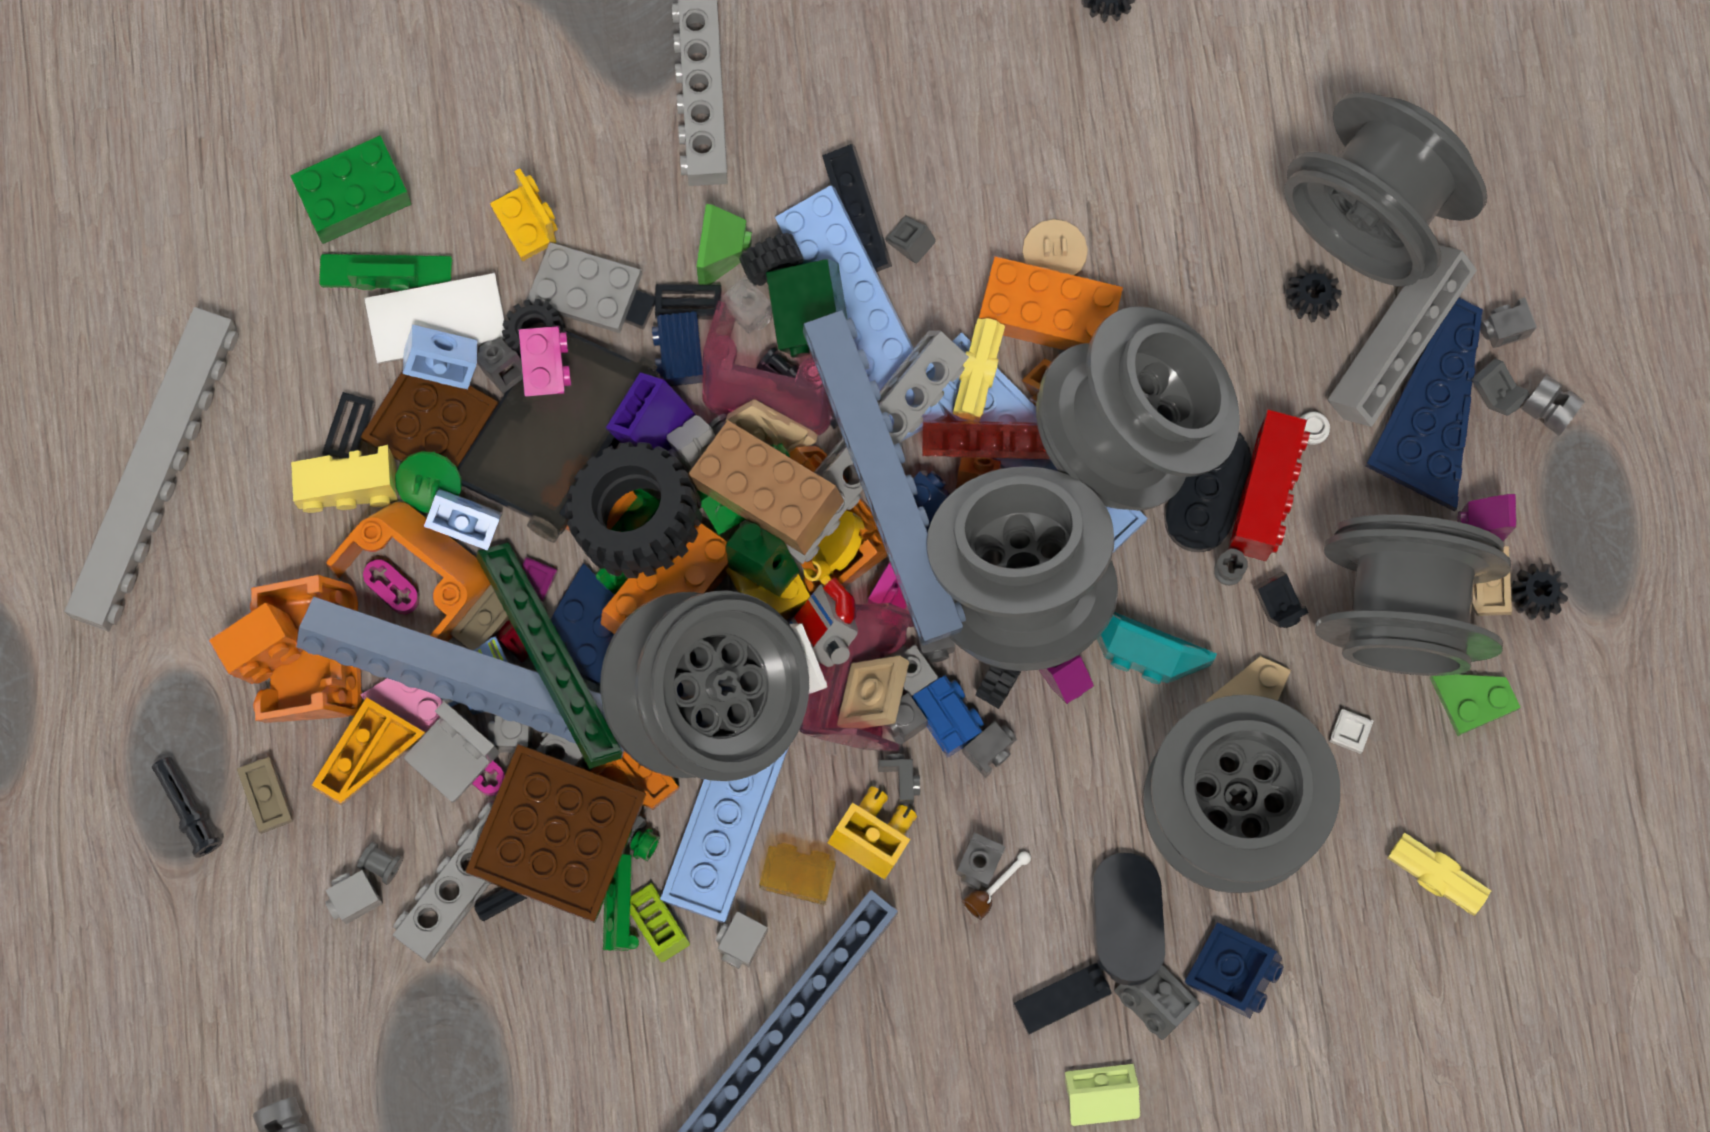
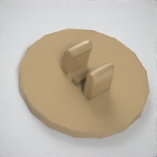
M1052 219L1040 222L1029 231L1024 239L1022 254L1025 264L1077 275L1086 263L1088 248L1085 237L1077 227L1067 221Z

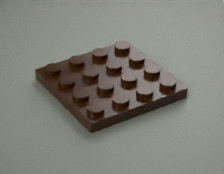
M518 744L465 873L595 923L646 798V793Z

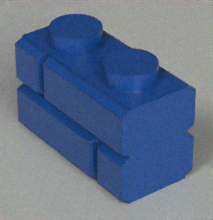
M945 675L931 683L928 687L915 693L912 699L928 720L927 728L948 758L963 749L982 733L980 727L984 723L974 708L968 710L961 700L965 697V694L957 681L953 680L950 682Z

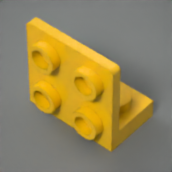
M519 168L514 171L518 189L491 202L490 206L521 261H524L547 249L549 242L556 244L554 232L558 228L554 222L555 217L547 202L542 203L538 194L539 189L531 175L525 177Z

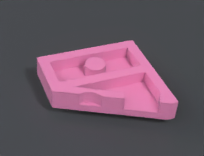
M388 678L361 694L363 700L366 697L425 733L440 718L435 710L443 703L441 698L418 688L407 687L400 682Z

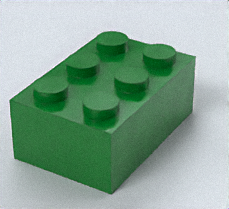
M381 135L290 175L322 245L412 205L408 192Z

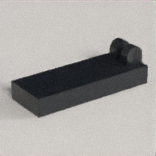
M1096 962L1013 1003V1006L1027 1034L1030 1035L1110 996L1112 992L1107 980L1103 976L1101 968H1099Z

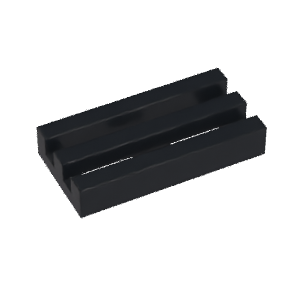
M656 284L655 319L659 315L691 313L694 311L697 312V319L721 320L722 287L721 285ZM662 294H715L714 299L662 298ZM662 307H714V309H662Z
M342 392L322 451L323 456L330 455L335 459L349 458L346 450L361 405H363L365 408L350 452L360 451L363 443L361 435L368 426L375 407L373 400ZM352 402L354 404L338 451L333 450L348 403Z

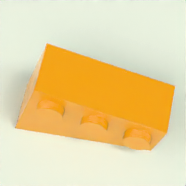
M366 697L314 780L312 788L342 806L415 745L425 732Z

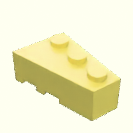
M388 445L378 447V453L361 456V451L357 450L349 452V458L332 459V456L329 455L291 462L293 501L298 509H303V512H321L323 507L336 506L339 510H351L357 507L356 504L370 503L371 507H386L390 505V502L398 501L395 481L397 466Z

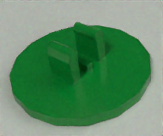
M421 451L409 455L401 462L395 475L396 489L401 499L423 513H429L439 489L459 496L462 489L461 476L457 467L447 457L435 452Z

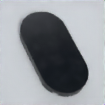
M1240 432L1238 433L1234 449L1222 464L1208 473L1186 477L1179 491L1169 499L1164 517L1165 528L1172 541L1182 549L1191 552L1210 551L1219 546L1230 531L1252 461L1250 447H1248L1245 438Z
M1117 853L1100 863L1092 880L1095 957L1102 971L1105 970L1112 980L1123 985L1134 986L1144 984L1156 975L1165 959L1162 884L1159 873L1147 859L1133 853Z

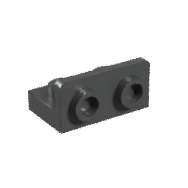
M1163 965L1156 975L1144 984L1134 986L1120 984L1114 990L1122 1003L1131 1009L1145 1023L1147 1029L1156 1034L1161 1040H1164L1200 1004Z

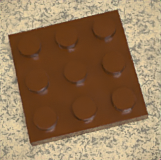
M402 370L361 435V439L377 449L380 446L388 445L394 459L402 462L411 454L425 451L445 456L458 467L499 403L471 386L467 390L405 375Z

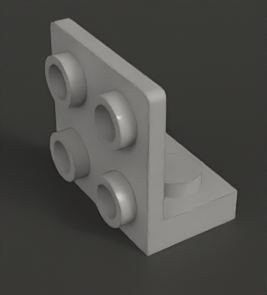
M444 701L435 710L440 718L404 756V759L447 799L455 802L500 752Z

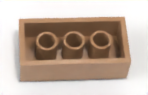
M730 421L725 423L688 473L699 491L780 538L785 544L804 556L844 502L836 485Z

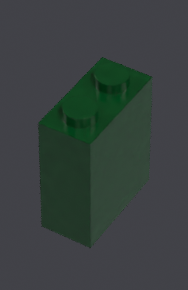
M823 259L766 273L779 351L790 354L792 358L807 356L810 354V349L803 333L804 323L843 310L844 316L847 319L839 263L830 259Z

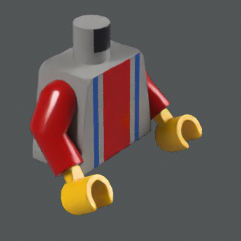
M812 561L818 568V574L816 575L812 569H804V576L810 581H821L823 585L820 584L789 624L803 625L818 664L831 667L834 664H842L848 660L850 652L847 647L858 634V628L854 620L855 600L835 577L832 579L829 576L830 567L826 562Z

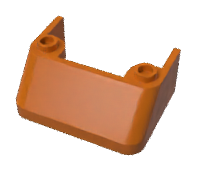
M394 502L362 520L327 560L326 564L337 578H340L363 550L368 552L379 551L394 538L443 577L434 589L433 600L436 607L446 617L430 636L449 642L452 638L450 635L452 630L491 584L474 555L448 535L424 527L427 518L409 504Z

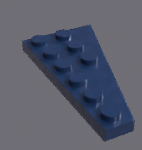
M1461 298L1457 299L1428 342L1365 466L1454 512L1458 507L1459 483L1462 476L1463 452L1466 445L1473 382L1471 379L1474 378L1476 350L1479 343L1483 309Z
M583 563L552 615L551 621L581 676L600 687L603 660L614 636L611 631L601 625L602 610L614 597V594L605 588L597 580L596 575ZM681 682L677 686V694L679 697L682 696L684 691L683 684ZM700 710L696 714V723L698 724V726L702 722V713Z

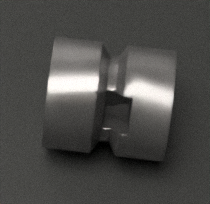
M1546 374L1521 409L1535 419L1543 418L1544 426L1560 436L1585 401L1571 391H1561L1562 385Z
M295 1097L275 1102L253 1113V1118L259 1132H309L307 1126L299 1122L302 1113Z

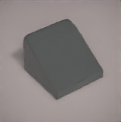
M905 216L885 239L888 244L916 264L936 242L927 226L908 216Z

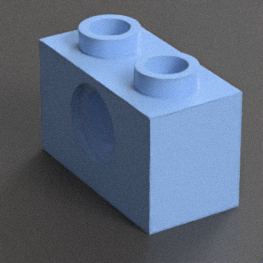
M412 324L404 348L403 374L468 390L477 364V340Z
M439 489L435 495L424 527L488 550L502 512Z

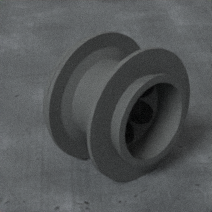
M1365 92L1347 94L1340 99L1333 111L1334 126L1345 147L1338 157L1321 152H1305L1297 155L1288 166V180L1284 187L1285 199L1294 217L1305 231L1339 261L1364 276L1381 283L1393 286L1413 285L1419 279L1432 276L1441 263V250L1438 241L1428 225L1435 216L1456 221L1470 220L1478 216L1487 203L1485 183L1464 143L1447 125L1428 111L1402 99L1383 97Z
M1129 307L1113 313L1098 326L1090 343L1075 345L1059 354L1049 364L1043 375L1036 403L1039 434L1054 466L1059 472L1070 475L1072 478H1076L1087 485L1099 496L1106 507L1114 509L1148 510L1165 503L1179 491L1186 477L1208 473L1222 464L1234 449L1239 433L1240 416L1236 392L1230 376L1218 355L1206 340L1188 324L1169 313L1150 307Z
M1040 467L999 469L966 482L951 493L936 511L927 536L929 564L938 583L952 597L954 603L959 602L965 614L966 621L962 622L963 628L961 632L949 637L956 645L974 658L994 667L1014 671H1032L1057 666L1086 650L1105 630L1114 614L1118 599V582L1116 571L1111 561L1114 550L1112 520L1108 509L1099 496L1078 479L1059 471Z
M1414 515L1360 516L1344 520L1336 525L1334 536L1328 538L1325 542L1324 554L1332 562L1356 571L1352 611L1333 613L1319 618L1315 624V633L1324 641L1343 648L1342 656L1345 659L1364 667L1386 672L1422 676H1445L1467 672L1471 668V662L1491 659L1502 653L1503 640L1497 634L1470 624L1474 584L1501 579L1511 571V560L1504 553V543L1498 536L1472 525Z
M712 591L707 593L677 592L666 594L644 603L624 620L612 637L603 660L600 681L601 700L606 721L617 742L632 759L645 768L661 775L677 778L697 777L712 781H734L747 778L766 769L781 757L795 739L802 725L807 710L810 688L809 672L804 651L788 622L774 608L760 599L733 591ZM692 650H694L696 653V662L694 665H692L690 662V653ZM680 682L684 688L681 697L677 694V686ZM700 710L702 713V722L698 726V724L696 723V714Z
M1225 696L1194 708L1182 717L1167 734L1150 764L1145 779L1143 791L1144 816L1148 831L1158 851L1182 876L1202 887L1219 892H1256L1275 886L1292 876L1325 843L1335 824L1339 810L1340 777L1336 760L1325 738L1301 713L1277 700L1262 696ZM1229 757L1233 759L1236 764V771L1225 772L1219 765L1220 758ZM1263 765L1267 767L1270 773L1269 779L1259 780L1253 773V766ZM1197 783H1209L1213 788V796H1201L1196 789ZM1240 794L1243 799L1236 806H1233L1230 803L1232 796ZM1267 797L1276 798L1281 805L1280 812H1269L1264 806V799ZM1211 814L1221 816L1224 820V828L1220 830L1207 817ZM1251 822L1256 825L1258 829L1257 837H1246L1241 831L1242 823Z

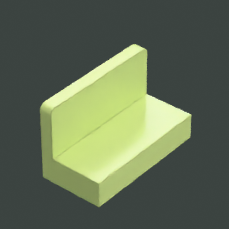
M1134 1064L1065 1072V1084L1069 1098L1072 1126L1138 1119L1140 1117L1139 1085Z

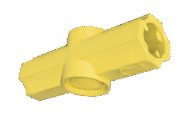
M978 318L977 324H975L969 352L966 351V355L969 358L963 364L965 369L959 377L961 383L953 409V414L960 419L980 421L983 415L988 389L992 388L999 361L997 355L1005 325L997 320Z
M1406 833L1402 834L1387 857L1416 877L1417 882L1427 891L1439 897H1446L1473 916L1477 914L1491 892L1490 889L1461 871V866L1456 861L1441 852L1436 851L1434 853Z

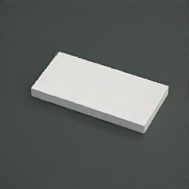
M495 273L364 298L378 364L403 359L404 348L412 324L477 340V345L488 341L494 342L499 337L502 340L505 339L502 334V330H505L502 326L504 315Z

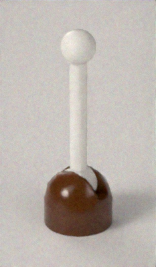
M1025 851L1020 852L1017 856V861L987 891L979 889L970 892L962 900L967 910L977 919L982 920L992 907L991 895L1019 867L1030 862V854Z

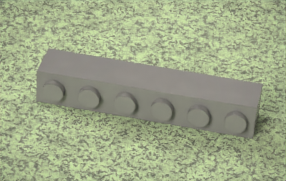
M1439 245L1441 263L1435 273L1428 278L1419 279L1413 285L1403 287L1328 398V402L1344 420L1369 427L1373 426L1477 271L1462 250Z

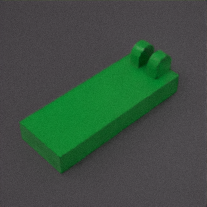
M622 855L604 900L603 951H628L636 949L639 945L638 938L634 935H629L632 855Z

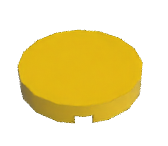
M847 510L839 518L840 524L831 535H825L818 544L819 550L812 558V561L826 562L830 567V575L834 574L833 571L835 569L840 571L851 562L862 542L859 532L860 529L864 530V523L861 517Z

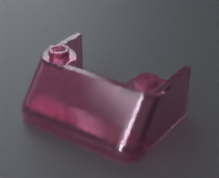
M719 301L703 349L702 399L708 410L718 415L723 413L728 415V413L755 399L814 431L818 436L823 434L830 426L833 410L813 357L807 358L801 363L796 378L734 364L737 357V347L730 337L735 319L726 303Z
M891 603L855 604L854 620L858 628V634L847 647L850 656L844 663L834 664L831 667H826L819 663L828 687L809 694L807 710L799 730L802 734L816 739L863 750L898 751L900 744L882 738V726L861 729L841 728L837 723L851 664L882 659L885 653H894L904 645L907 637V628L915 626L909 611Z

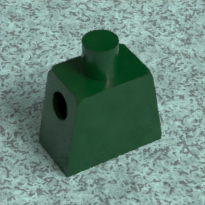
M744 521L726 544L729 568L779 597L800 572L785 542L750 521Z

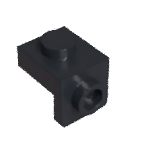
M1283 571L1253 587L1268 621L1279 628L1292 627L1301 621L1300 617L1309 613L1306 606L1299 602L1288 575Z

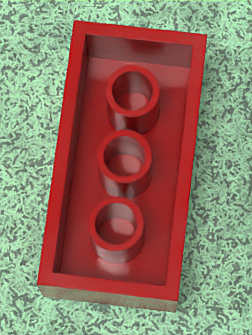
M1267 410L1258 430L1251 466L1243 488L1228 550L1237 549L1244 556L1266 562L1270 554L1277 553L1279 546L1282 545L1286 526L1281 525V522H1285L1294 499V495L1290 494L1289 490H1293L1295 482L1297 483L1302 463L1297 462V459H1301L1310 436V432L1305 431L1306 419Z

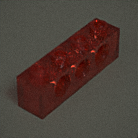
M923 420L922 456L1050 459L1042 443L1037 423Z

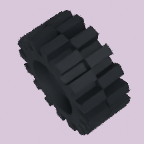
M784 233L782 236L781 234L775 235L772 239L768 237L764 242L756 243L755 247L748 248L747 252L743 253L741 258H739L752 286L757 284L758 286L764 285L767 282V272L797 266L804 262V258L793 235Z
M528 299L524 301L525 307L523 308L518 303L514 306L517 312L512 313L509 311L506 315L509 321H503L502 326L505 329L502 330L503 337L507 345L520 358L519 329H527L533 324L544 323L546 327L559 326L560 333L566 332V326L557 310L547 301L543 304L540 299H535L534 305H532Z
M991 666L975 696L999 709L1021 671Z

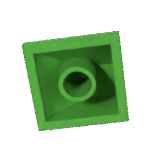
M706 204L696 266L699 285H711L740 264L739 258H741L744 251L751 247L752 232L747 231L745 219L711 204Z

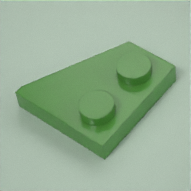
M1459 674L1430 677L1457 736L1521 708L1506 677Z

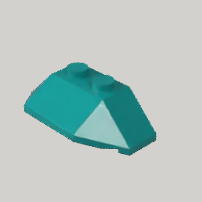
M1114 612L1105 630L1097 638L1104 657L1111 660L1110 664L1113 667L1126 672L1133 669L1143 673L1142 678L1154 684H1161V681L1168 684L1210 667L1217 655L1213 651Z

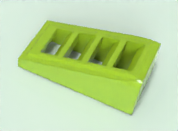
M650 883L630 896V915L660 962H665L687 948L690 943L665 903L660 900L661 897L653 884ZM650 899H654L655 903L641 912H637L636 908ZM661 910L662 914H660L659 916H657L656 918H654L646 924L643 922L645 919ZM665 923H669L670 926L652 936L651 932Z

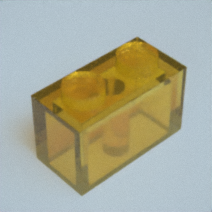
M778 842L777 847L769 845L759 883L760 890L826 906L836 868V861L830 860L831 855L811 850L810 855L797 852L798 847Z

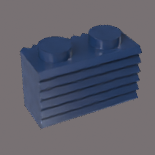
M697 312L657 316L658 326L652 327L654 346H660L661 358H655L656 374L660 375L661 378L663 377L669 386L704 383Z

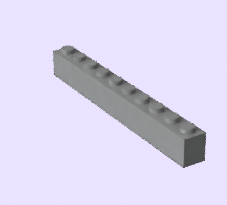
M197 307L193 308L64 611L72 619L107 632L110 631L112 624L116 625L120 620L123 611L121 603L125 593L129 594L134 587L136 567L147 556L149 550L147 541L151 532L157 531L162 519L160 511L164 501L168 502L174 492L175 484L173 480L177 471H182L187 461V452L185 451L190 440L194 441L199 433V418L202 411H207L212 402L213 392L211 390L215 380L219 381L223 376L226 366L224 362L228 350L232 351L237 343L238 332H236L237 328L231 319Z

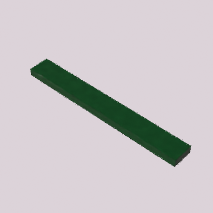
M509 542L489 547L488 550H478V562L589 769L621 759L623 752Z

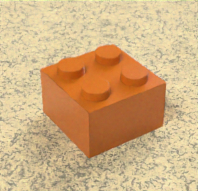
M266 602L209 640L228 674L250 684H259L266 681L273 675V670L282 664L288 665L293 663L301 656L300 652L303 651V649L296 647L298 629L289 614Z

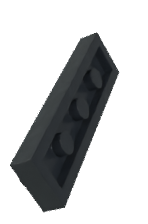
M850 144L822 155L831 186L835 187L876 272L892 267L856 147Z

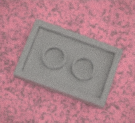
M549 242L527 300L529 299L532 305H534L535 299H540L543 304L547 301L561 316L620 333L643 274L640 269Z

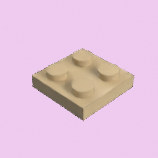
M902 656L852 663L837 725L844 730L895 724L909 661Z

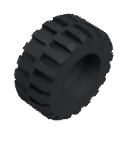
M631 442L621 443L618 449L614 450L610 446L602 450L603 455L597 459L592 456L586 462L588 467L584 471L579 469L574 476L577 483L575 486L571 485L569 487L567 498L570 502H567L565 505V515L569 519L567 525L581 549L600 569L605 568L609 574L617 577L622 572L627 578H638L639 573L642 572L648 577L657 574L656 569L662 566L665 570L673 566L672 560L677 556L682 558L689 551L686 547L687 543L695 542L698 532L694 526H699L702 520V513L699 510L702 506L700 496L682 464L675 456H670L667 450L660 446L653 449L650 443L639 442L637 447H634ZM637 489H653L661 492L658 510L645 525L627 532L607 529L609 513L622 496Z

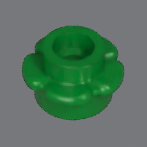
M648 828L644 833L638 831L634 836L630 849L634 851L633 857L635 859L641 858L648 861L654 854L660 837L653 834L651 828Z

